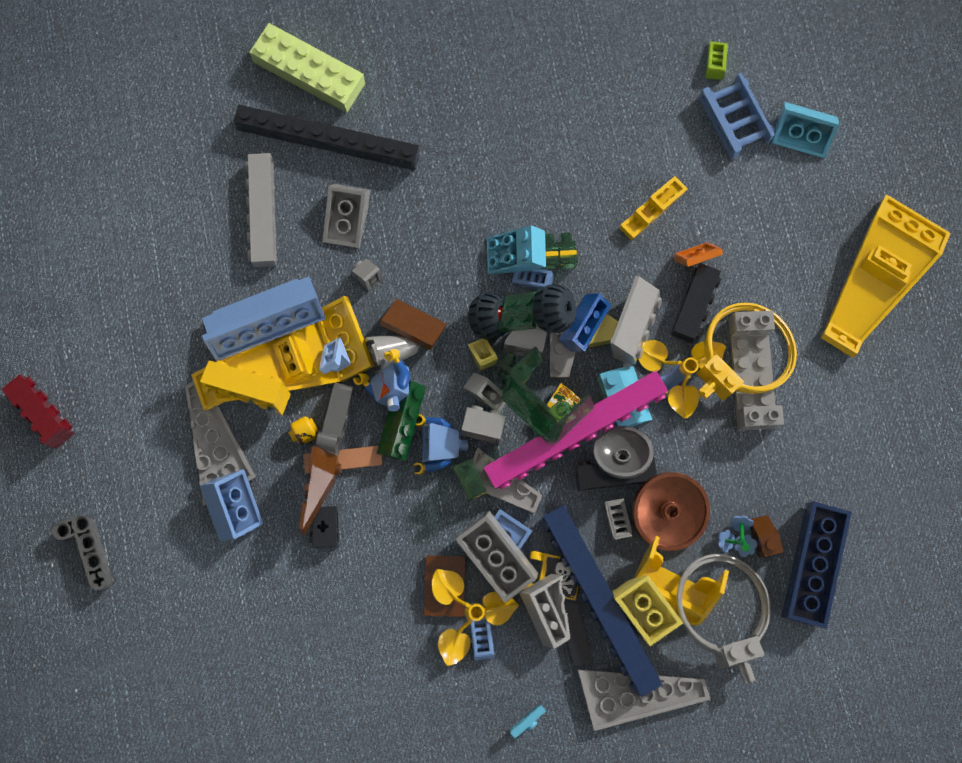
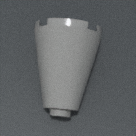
M401 335L370 336L365 338V342L368 341L369 346L367 348L377 370L373 371L375 374H378L393 362V360L387 361L385 359V352L397 349L400 352L399 360L404 361L418 353L420 348L419 344Z

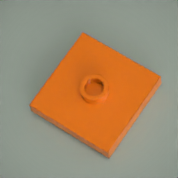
M706 242L674 253V259L689 267L723 255L722 248Z

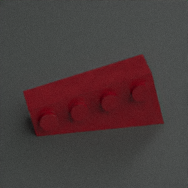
M19 374L1 390L14 407L22 409L20 415L27 422L33 424L30 428L41 437L40 441L44 445L58 449L75 434L71 429L73 425L66 418H61L59 415L61 413L54 404H49L47 401L49 399L42 390H37L35 387L37 384L30 376L25 377Z

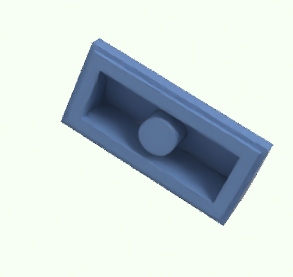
M678 365L660 378L669 391L674 386L683 382L685 375L680 372Z

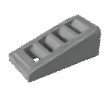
M624 498L604 502L611 539L617 540L632 537ZM610 506H621V509H610ZM622 512V516L612 518V514ZM615 521H624V524L614 525ZM625 528V532L616 533L615 529Z

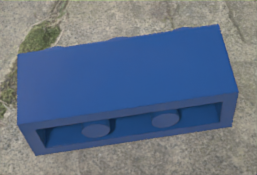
M599 293L585 294L576 309L575 322L569 329L563 331L558 341L571 352H585L610 309L611 304Z

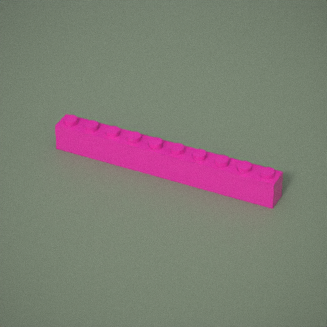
M654 371L488 464L484 469L496 489L500 487L503 490L510 486V481L515 478L521 480L528 476L527 472L534 468L537 471L544 467V462L552 459L554 461L562 457L563 451L567 449L572 451L580 446L579 442L585 439L588 442L597 437V432L601 430L606 432L614 427L613 423L619 420L621 423L632 417L630 414L636 410L638 413L644 411L649 407L647 404L652 401L658 403L665 399L668 389L657 371Z

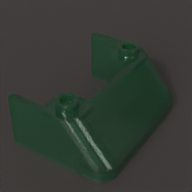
M535 346L512 368L501 397L504 403L547 444L553 445L566 436L594 408L591 396L587 393L574 407L566 401H559L550 408L530 390L525 383L531 377V372L543 362L540 352Z

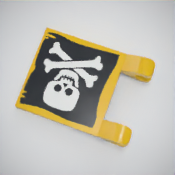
M531 551L530 559L543 561L539 581L550 574L562 575L563 582H561L565 599L576 601L578 585L575 586L571 581L569 575L572 573L568 567L565 568L560 557Z

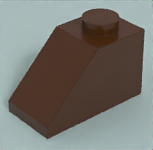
M769 516L752 518L753 525L750 528L753 539L758 543L756 547L758 557L783 553L779 533Z

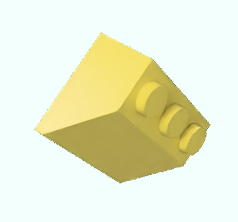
M648 574L630 579L613 591L615 600L650 646L683 624Z

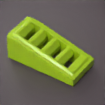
M710 41L705 78L723 80L726 72L728 43Z

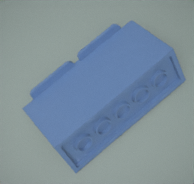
M308 276L301 280H298V278L212 311L213 314L202 318L207 332L202 337L215 360L221 361L325 320L326 317L311 279Z

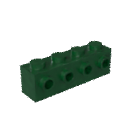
M409 381V394L399 402V410L388 411L376 454L390 459L406 460L415 424L419 416L420 406L424 398L425 386Z

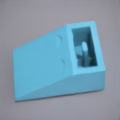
M527 226L488 237V274L532 271L546 267L545 231L534 226Z

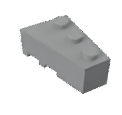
M550 574L519 592L543 646L553 649L570 639L568 617L564 608L565 594L562 592L561 585L563 578L562 575Z

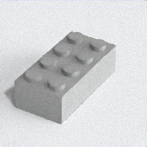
M490 511L456 537L455 540L504 602H507L537 579L538 572Z

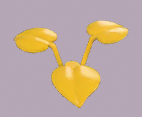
M657 340L644 342L642 345V357L638 359L643 368L654 372L661 369L662 363L665 365H679L680 372L685 375L682 386H674L669 391L668 403L682 418H688L697 408L699 392L695 386H686L690 375L698 370V367L701 369L706 364L704 342L696 344L691 350L693 358H687L684 361H665L668 356V350L662 342ZM712 341L714 356L717 354L723 359L726 346Z
M437 569L433 574L431 584L435 599L444 605L450 604L453 599L466 607L464 614L468 619L458 629V632L454 629H447L439 636L438 650L445 664L453 665L463 659L468 653L471 645L470 637L467 634H461V632L469 624H472V621H479L484 616L486 621L492 625L504 624L519 605L512 598L504 602L497 592H490L483 597L482 603L484 608L479 604L466 603L457 597L464 590V581L461 576L453 571Z

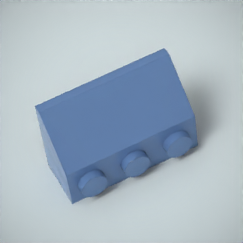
M244 469L217 477L200 485L220 541L234 540L263 524Z

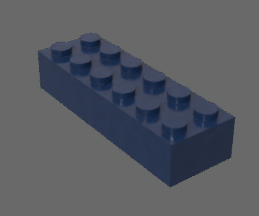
M815 501L806 503L782 618L827 629L851 519V511Z

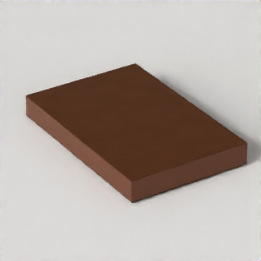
M396 299L381 319L379 325L431 350L447 324Z
M426 555L424 616L464 617V605L456 602L454 599L448 605L441 604L435 599L431 584L434 572L440 569L459 574L464 581L465 587V557ZM464 590L461 595L457 596L462 601H464Z

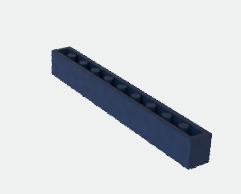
M563 505L544 515L541 525L546 533L549 532L553 538L550 541L554 549H559L562 555L560 560L565 568L568 567L572 573L569 575L575 586H579L581 590L579 595L584 604L588 603L591 608L589 611L590 616L594 622L598 621L601 627L599 629L601 636L610 643L611 646L608 648L612 656L618 658L621 673L624 677L627 676L631 683L628 685L634 695L637 694L638 697H643L663 685L618 602L615 600L612 591L565 506Z

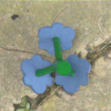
M747 516L733 517L730 526L734 527L735 531L740 532V536L735 540L734 534L730 533L729 530L720 532L718 535V547H721V551L726 553L729 549L733 548V544H736L735 549L739 551L740 556L747 557L749 554L753 555L758 543L750 535H745L744 537V530L750 529L753 525V520L748 519Z

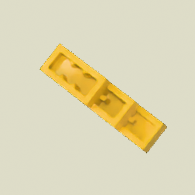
M674 176L650 196L648 201L640 206L633 215L619 226V229L632 241L687 191V188Z

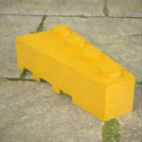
M216 360V362L208 361L200 383L205 388L229 397L235 394L234 397L240 401L248 403L252 400L260 408L267 410V407H271L276 410L277 414L283 415L291 394L281 379L274 376L267 378L257 371L250 373L236 365L233 368L220 360Z

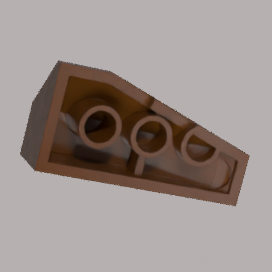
M312 446L307 472H309L310 483L305 484V498L307 502L304 501L302 504L299 523L301 535L306 534L332 489L336 476H340L342 465L339 464L338 457L315 446Z

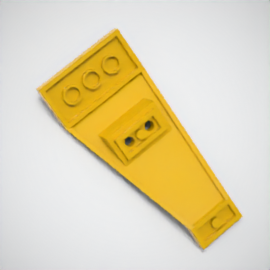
M343 296L322 307L326 317L325 320L221 360L227 363V366L233 368L236 365L250 373L253 371L260 372L267 378H271V376L277 377L282 380L288 391L344 382L374 367L347 296ZM340 338L349 357L350 366L338 372L330 371L323 374L319 368L324 345ZM205 368L191 375L203 410H210L224 402L239 400L234 397L235 394L229 397L205 388L200 383Z

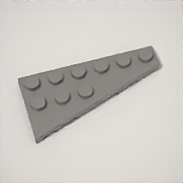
M194 381L187 384L185 390L190 411V423L193 431V443L200 485L244 469L248 482L256 479L255 473L219 406L210 410H203ZM202 494V498H203V499H202V503H203V506L205 507V506H207V505H206L205 499H204L203 494Z
M578 670L594 731L710 700L705 679L658 676L663 685L643 697H638L637 694L634 695L628 685L631 683L627 676L624 677L622 673Z

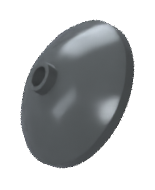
M617 426L598 436L594 444V458L597 465L605 473L617 478H633L644 473L651 465L653 446L649 438L641 431L632 427Z

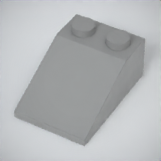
M338 184L328 187L323 242L360 248L368 211L370 190Z

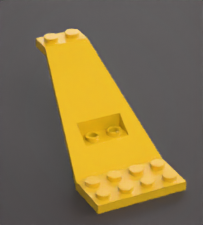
M886 194L871 221L821 338L854 358L858 354L863 341L942 255L951 233Z

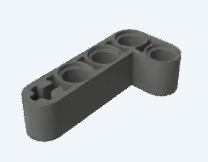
M334 383L323 429L317 436L316 447L338 457L354 395V386Z
M79 515L57 523L52 530L53 536L58 540L64 541L76 539L91 588L95 590L109 589L112 586L113 577L95 520L92 517ZM86 520L87 527L82 530L81 522ZM67 527L68 533L63 537L62 529ZM91 538L93 540V545L91 548L88 549L86 546V542L88 539ZM97 557L99 563L96 567H93L92 560ZM101 578H104V581H102L101 584H99L98 581H100Z

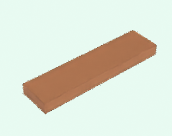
M378 446L340 450L338 461L342 465L341 470L382 466V456L376 454ZM311 453L303 454L305 474H309L307 471Z

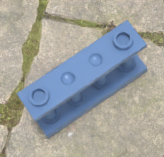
M742 73L737 75L734 80L735 84L715 93L711 92L709 87L702 89L699 95V99L731 159L738 157L742 151V146L762 137L766 143H770L775 136L774 128L765 118L749 88L748 80L743 77ZM739 91L743 100L724 108L719 107L717 99ZM747 106L751 113L750 116L732 124L728 123L725 115ZM752 122H755L760 130L740 140L736 139L733 133L734 130Z

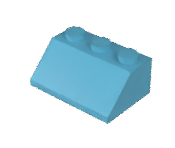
M785 102L777 121L772 143L825 158L839 127L838 117Z
M631 366L601 373L597 380L603 397L606 399L638 381L634 367ZM648 408L640 413L636 410L630 414L632 417L622 423L619 420L613 423L614 427H633L651 421L652 417Z

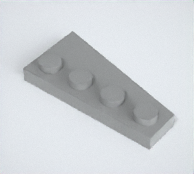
M563 332L550 333L549 378L569 379L575 352L569 351L558 341Z

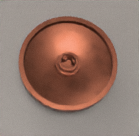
M663 472L649 478L639 488L633 500L632 519L637 532L650 545L656 536L660 537L657 548L661 550L675 551L692 545L702 536L709 522L710 503L705 490L695 479L679 472Z

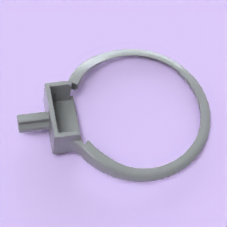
M726 554L703 556L686 568L678 583L677 607L681 621L688 634L701 648L714 653L719 669L738 665L744 684L756 681L749 661L765 656L760 640L767 630L771 613L770 599L765 584L752 567L736 557ZM709 562H725L738 567L751 578L761 598V615L751 635L752 638L717 648V645L706 641L693 630L684 613L682 594L686 580L695 569Z

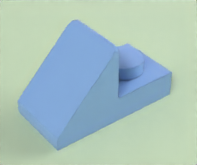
M340 338L324 345L319 368L323 374L330 371L338 372L350 366L349 357Z

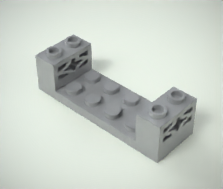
M773 311L735 312L728 319L732 370L744 381L742 384L749 386L768 385L773 382L769 334L775 330ZM774 389L759 394L734 392L738 431L777 429L784 425L782 405H775Z

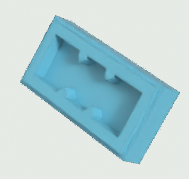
M538 704L510 729V733L516 738L525 729L530 731L537 724L536 720L546 710L541 704Z

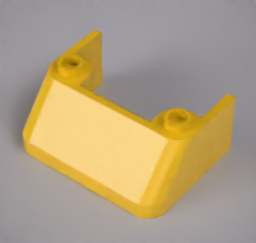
M656 536L645 552L634 578L648 574L680 618L677 607V588L681 576L661 567L663 557L656 552L660 537ZM725 570L717 581L708 577L700 578L696 584L686 580L683 588L682 604L690 625L697 626L702 624L725 591L729 571Z

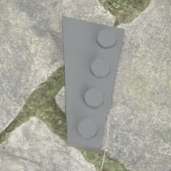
M477 448L463 484L535 514L542 495L517 478L510 481L511 485L501 490L499 487L496 489L484 469L485 466L495 460Z

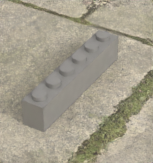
M271 153L248 154V161H245V169L249 179H246V189L249 190V196H246V205L250 213L246 217L247 225H250V232H247V241L250 243V250L247 252L248 261H251L254 267L277 266L273 158Z

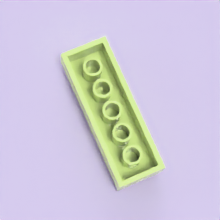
M268 23L250 51L255 64L345 113L348 112L365 85L363 73Z

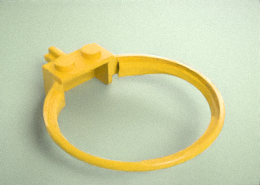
M737 303L727 306L718 312L711 321L705 335L704 352L706 364L696 373L705 382L698 390L699 396L707 399L714 392L724 401L735 391L746 394H759L782 385L792 374L797 358L795 340L786 323L774 313V324L782 332L788 346V363L785 371L776 381L768 385L749 386L742 384L744 381L717 354L714 356L712 348L713 332L718 322L732 312L771 310L753 303Z

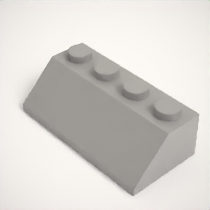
M639 276L635 277L610 342L613 358L631 364H636L637 359H641L643 354L642 345L649 338L650 331L648 329L650 325L654 324L656 318L654 313L656 308H660L662 302L659 290Z

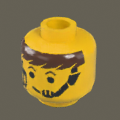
M304 416L291 423V431L288 433L293 442L297 441L300 445H304L316 439L319 430L312 418L309 419Z

